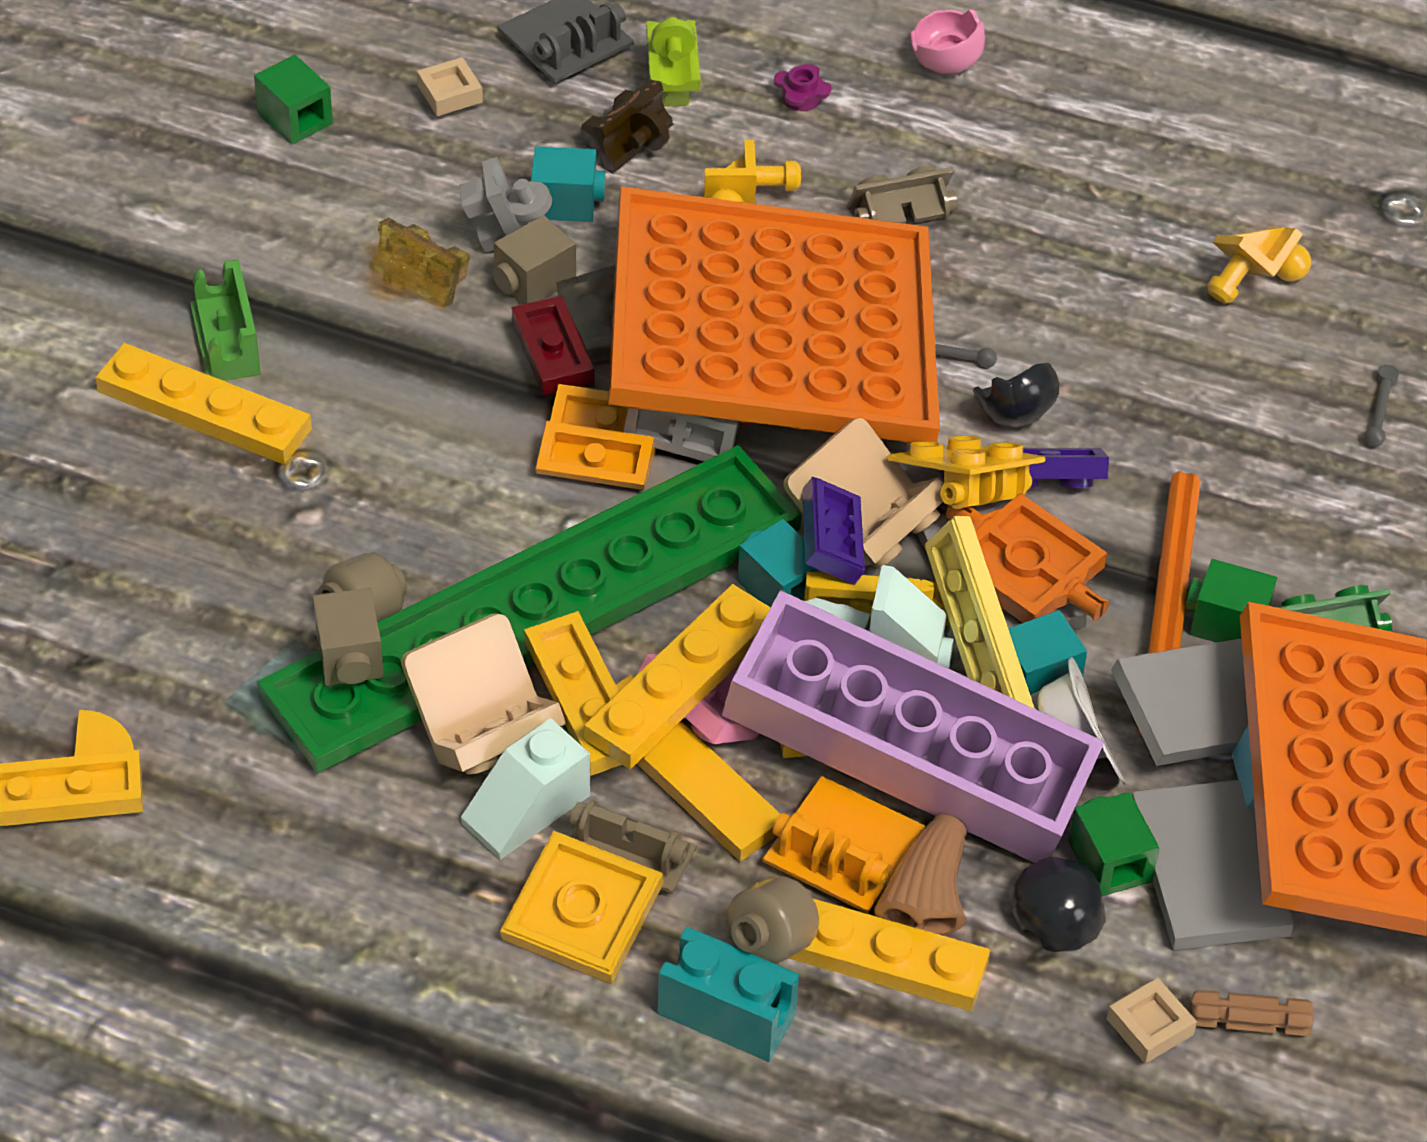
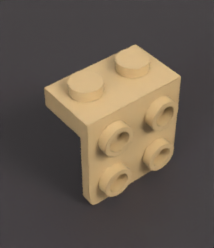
M856 418L844 425L784 479V489L802 513V489L812 476L861 497L865 566L873 565L875 568H880L901 552L902 547L898 542L909 532L912 531L913 534L921 532L940 516L936 508L943 503L940 495L943 482L939 477L913 484L898 462L887 460V455L891 453L868 422L862 418Z
M490 614L406 652L401 659V666L439 764L462 772L465 771L469 775L480 773L494 767L499 760L498 755L502 754L506 748L549 718H552L559 726L566 724L559 702L536 695L508 618L504 615Z

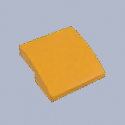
M558 384L551 419L546 421L536 465V474L645 490L656 452L654 437L624 432L628 407L609 405V391Z

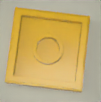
M553 830L500 930L501 938L505 942L613 984L664 884L663 873Z

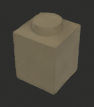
M543 215L494 242V280L503 293L511 294L521 304L544 300L576 282V243Z
M371 588L313 595L316 632L325 686L343 683L357 684L365 680L384 678L381 640Z

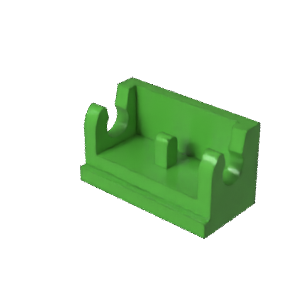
M239 259L224 261L222 269L224 281L216 286L207 285L203 270H197L193 277L195 300L190 301L205 374L223 381L261 375L257 335Z

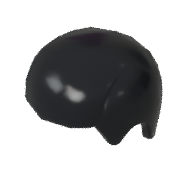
M1045 362L1035 364L1008 380L999 377L993 378L991 380V387L981 389L977 386L973 388L980 407L992 422L1004 428H1016L1038 421L1055 404L1059 395L1060 383L1057 373L1051 364Z
M1058 857L1044 858L1025 868L1010 889L1012 913L1021 932H1024L1026 929L1033 932L1047 951L1079 950L1097 939L1106 922L1104 901L1099 881L1088 867L1077 861Z

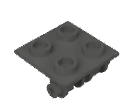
M551 0L497 26V30L554 83L634 45V40L621 29V23L625 21L626 16L623 8L617 3L614 5L604 3L598 8L590 0Z

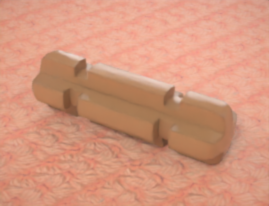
M1198 989L1194 991L1190 1004V1014L1197 1021L1196 1026L1217 1028V1022H1225V1029L1276 1033V1027L1284 1028L1283 1032L1287 1035L1307 1036L1312 1030L1314 1021L1313 1003L1308 999L1287 998L1285 1004L1279 1003V997L1228 992L1227 998H1220L1219 991Z

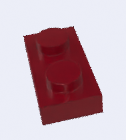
M563 296L511 307L513 326L543 396L557 393L558 384L576 387L594 384V367Z

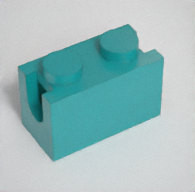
M686 926L679 940L677 964L674 965L665 961L658 973L657 1014L770 1062L796 1016L799 974Z

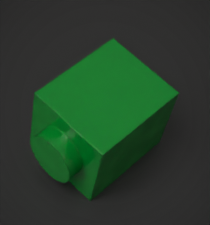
M296 54L254 74L257 113L290 144L293 145L333 124L330 86Z
M1211 558L1204 580L1194 577L1188 593L1185 610L1194 612L1190 635L1215 643L1241 639L1240 615L1248 602L1271 606L1278 577Z
M1130 792L1109 798L1105 796L1095 797L1083 805L1075 807L1069 844L1078 862L1088 867L1097 877L1102 897L1153 881L1160 847Z

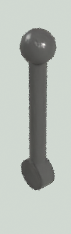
M935 344L936 355L977 361L983 368H990L997 361L996 352L989 347L975 351Z
M1382 365L1377 372L1376 380L1380 384L1375 412L1372 426L1364 433L1365 442L1371 447L1382 445L1386 439L1385 431L1382 429L1390 388L1396 385L1399 377L1398 369L1392 365Z

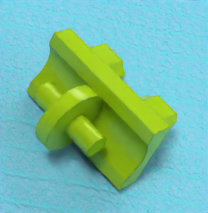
M669 17L661 23L646 21L649 79L662 82L664 89L662 102L664 107L689 105L690 91L701 90L695 20H678L676 17Z

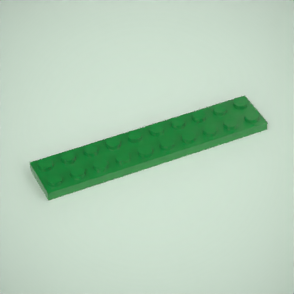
M737 445L378 621L384 678L365 680L357 684L343 683L325 686L319 650L258 680V694L315 772L319 773L422 721L401 666V659L406 652L490 614L497 613L508 618L527 668L535 664L525 644L524 629L578 611L590 635L739 561V546L752 533L758 530H765L782 519L796 531L800 530L801 514L741 447Z

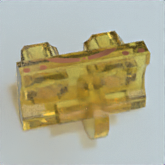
M391 218L380 221L378 225L379 244L371 260L370 267L383 274L384 285L395 292H401L409 288L443 308L452 304L457 284L466 279L470 261L469 254L455 246L445 249L434 243L428 231L416 224L405 227Z

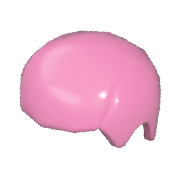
M953 9L934 11L919 20L914 31L910 33L914 55L924 68L937 74L960 73L972 67L983 53L985 46L984 22H980L975 10L972 9L966 13Z

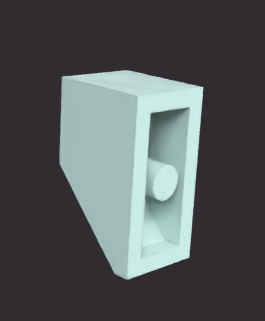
M882 565L872 607L870 632L949 669L954 639L944 637L946 613L898 570L891 566Z
M549 718L504 750L462 814L461 824L499 860L503 859L573 809L577 802H582L590 796V753L552 718Z

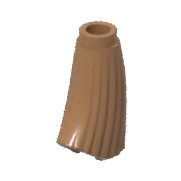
M938 814L933 821L928 823L911 844L887 883L874 909L876 917L943 936L953 934L965 925L966 917L957 891V876L967 829L961 820L949 814Z

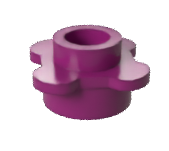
M813 64L796 66L789 72L779 71L774 76V85L782 88L784 104L796 111L815 109L821 103V99L830 96L832 88L829 83L821 79L819 76L820 69Z

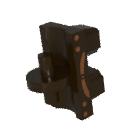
M650 79L636 91L624 90L614 98L613 110L604 117L593 115L582 124L581 130L588 149H596L597 152H600L604 169L616 172L644 148L658 151L668 143L670 138L668 129L674 124L672 117L662 102L664 90L662 82Z

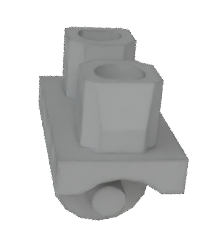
M497 157L482 161L484 177L459 185L461 204L468 219L494 212L493 215L475 220L479 241L485 253L494 251V242L525 226L527 222H532L545 215L552 205L551 194L547 186L541 182H528L526 179H519L514 183V189H512Z

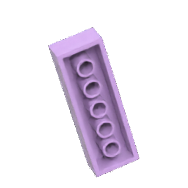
M781 590L731 681L722 716L925 812L934 816L938 814L952 815L963 822L968 832L1034 863L1044 858L1052 857L1105 742Z

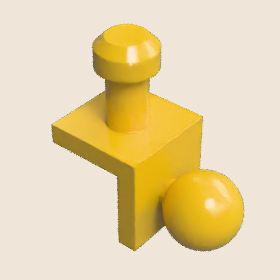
M744 140V154L726 168H705L704 197L755 204L756 186H784L785 191H796L801 186V166L795 160L785 161L784 166H756L754 140Z
M1268 226L1264 230L1233 235L1218 234L1212 243L1226 254L1230 261L1219 276H1212L1207 284L1208 293L1221 303H1232L1239 294L1237 286L1246 273L1264 276L1277 275L1280 279L1288 282L1303 279L1311 268V256L1308 250L1302 245L1297 244L1303 234L1296 228Z

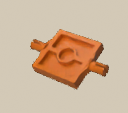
M1020 493L1003 508L988 514H981L971 506L962 509L948 507L946 517L949 520L954 516L971 517L1000 606L1019 621L1025 623L1050 614L1057 608L1070 603L1089 615L1094 621H1098L1099 617L1105 614L1109 607V601L1086 587L1085 584L1105 567L1107 552Z

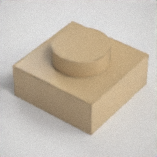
M463 57L417 70V86L436 116L483 103L482 86Z
M1159 978L1154 979L1111 1004L1107 1014V1021L1144 1064L1193 1036L1197 1024L1194 1017Z

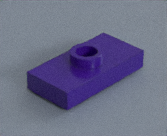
M812 476L802 489L805 564L855 585L865 572L861 497Z

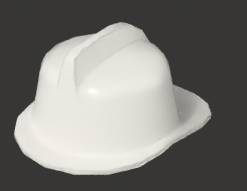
M1071 657L1068 660L1069 673L1043 686L1038 692L1031 695L1034 708L1105 741L1099 731L1092 702L1076 661ZM1104 742L1097 759L1108 758L1121 782L1125 785L1126 781L1106 742Z

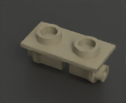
M922 166L910 171L906 176L888 179L886 175L868 177L859 182L858 185H855L847 203V209H855V217L904 224L906 219L902 207L909 206L914 223L949 217L950 211L958 209V199L955 191L946 190L954 173V168L948 167L936 170L934 166Z
M590 800L588 804L577 802L570 817V824L575 826L570 837L663 873L664 884L661 890L673 894L697 849V845L682 840L680 832L674 830L672 833L639 821L635 823L627 820L626 816L599 807V803L594 800Z

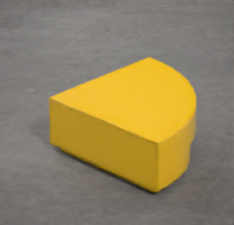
M79 710L74 756L134 750L129 733L118 721L103 713Z

